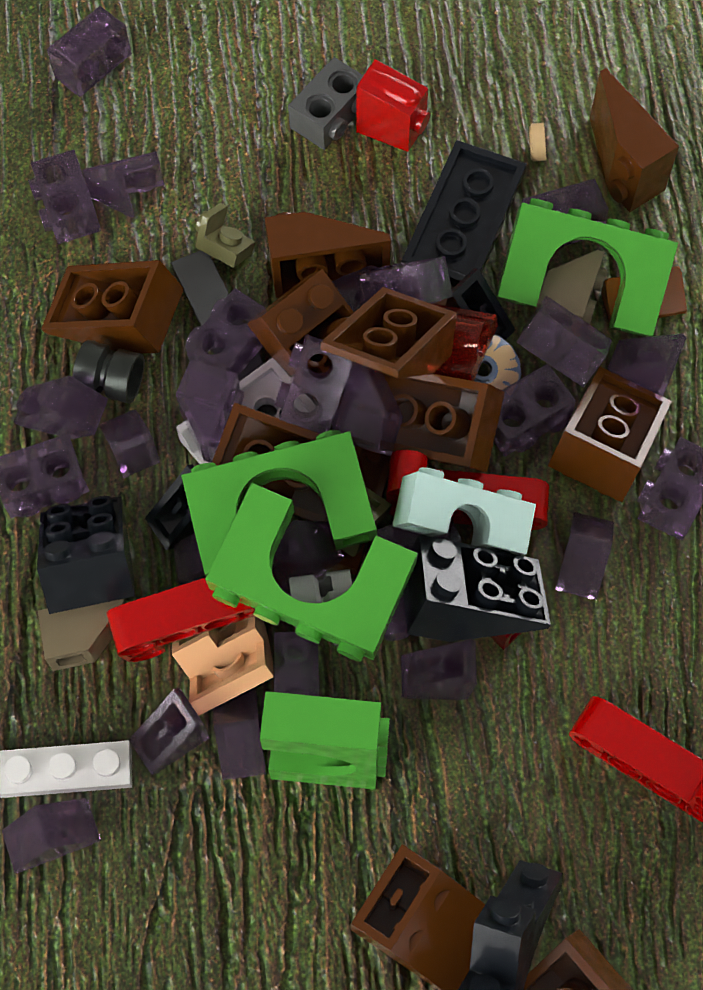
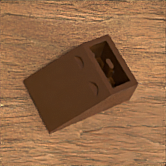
M323 269L306 276L246 323L270 356L332 417L338 415L369 389L373 373L372 368L320 349L321 341L354 313Z
M402 844L352 921L351 931L437 990H458L470 970L474 922L485 904L441 869Z

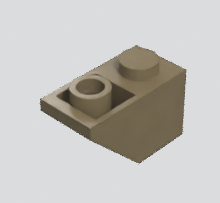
M595 250L548 270L536 306L533 323L578 336L582 322L590 324L597 301L590 299L593 290L601 292L608 269L601 267L605 252Z
M126 598L49 614L48 608L38 610L44 657L51 669L56 671L96 662L113 638L106 612L116 606L127 603Z

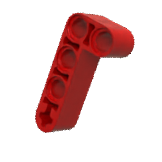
M398 450L390 455L386 501L392 504L389 515H395L402 477L419 471L421 467L427 468L428 458L425 454L414 450ZM440 470L444 472V479L458 482V479L461 478L472 479L483 483V490L497 493V490L505 489L521 493V500L536 504L531 530H539L547 526L550 487L546 481L528 477ZM459 509L453 512L450 523L473 525L465 512Z
M205 577L121 604L108 610L106 613L118 656L128 662H139L163 654L165 652L164 645L253 617L255 609L240 602L235 608L212 597L214 591L209 589Z
M592 696L569 732L571 739L585 750L703 823V759L607 700Z

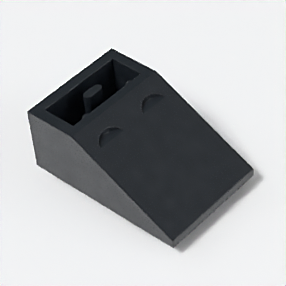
M98 496L89 500L88 503L74 506L59 504L50 507L45 512H40L37 572L49 614L135 596L134 573L122 496L113 498L110 496Z
M419 534L411 551L418 553L416 565L403 592L407 634L451 642L544 630L550 627L551 623L539 559Z

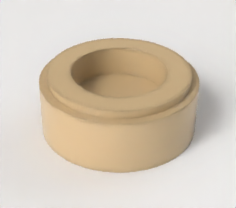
M544 122L532 123L529 126L530 157L533 162L546 161Z

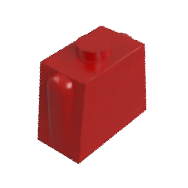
M374 59L356 86V132L408 152L429 122L430 113L427 112L428 88Z

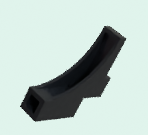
M522 860L518 862L498 897L490 896L474 922L470 970L458 990H524L540 936L552 906L561 890L563 873L548 869L538 863H528Z

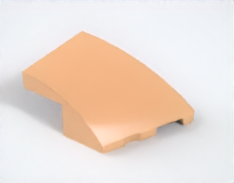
M256 616L172 642V656L190 679L189 704L198 716L274 677L273 661L264 621Z

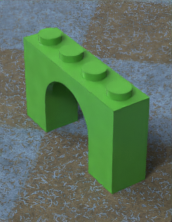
M531 198L529 204L522 202L518 208L495 295L496 298L530 308L536 307L548 263L555 251L563 244L571 241H591L604 247L613 256L619 269L620 286L608 328L642 337H653L678 242L668 240L669 233L656 229L646 228L645 234L629 230L630 223L608 218L606 224L591 220L592 214L583 210L569 208L568 214L552 210L554 204L544 200Z
M339 430L326 431L317 435L316 440L299 444L298 441L284 442L275 446V451L260 455L257 452H245L235 456L232 459L233 462L218 466L215 463H203L194 466L191 469V473L181 475L206 577L251 483L263 486L272 481L286 479L301 482L313 489L324 504L336 550L374 540L375 536H377V529L350 431L341 433Z
M251 483L205 579L209 589L214 591L212 597L235 608L239 602L255 609L254 616L272 625L278 626L280 620L297 627L295 633L308 641L319 644L323 638L338 645L336 651L352 660L361 662L363 657L374 660L414 570L418 553L375 536L357 578L345 593L323 603H307L297 600L279 587L272 572L275 553L295 512L293 500Z
M266 691L260 742L263 750H271L268 768L270 778L274 780L375 790L377 777L386 776L390 718H381V702Z

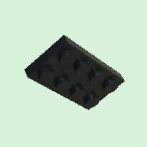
M456 140L401 260V268L453 287L474 268H478L482 273L524 177L527 163Z

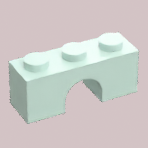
M421 467L419 471L402 477L392 526L431 537L448 533L453 512L459 509L465 512L472 521L473 538L471 545L516 555H525L528 550L536 504L521 500L522 494L515 491L499 489L497 493L483 490L484 484L479 481L461 478L458 479V482L444 479V472L440 470Z

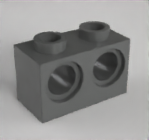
M333 57L288 105L290 128L323 150L333 140H339L344 135L348 124L356 117V86L364 75Z

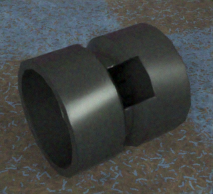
M86 340L81 346L74 364L72 376L74 389L99 395L104 391L106 398L130 404L134 401L141 386L144 373L143 354L121 348L113 353L109 345Z

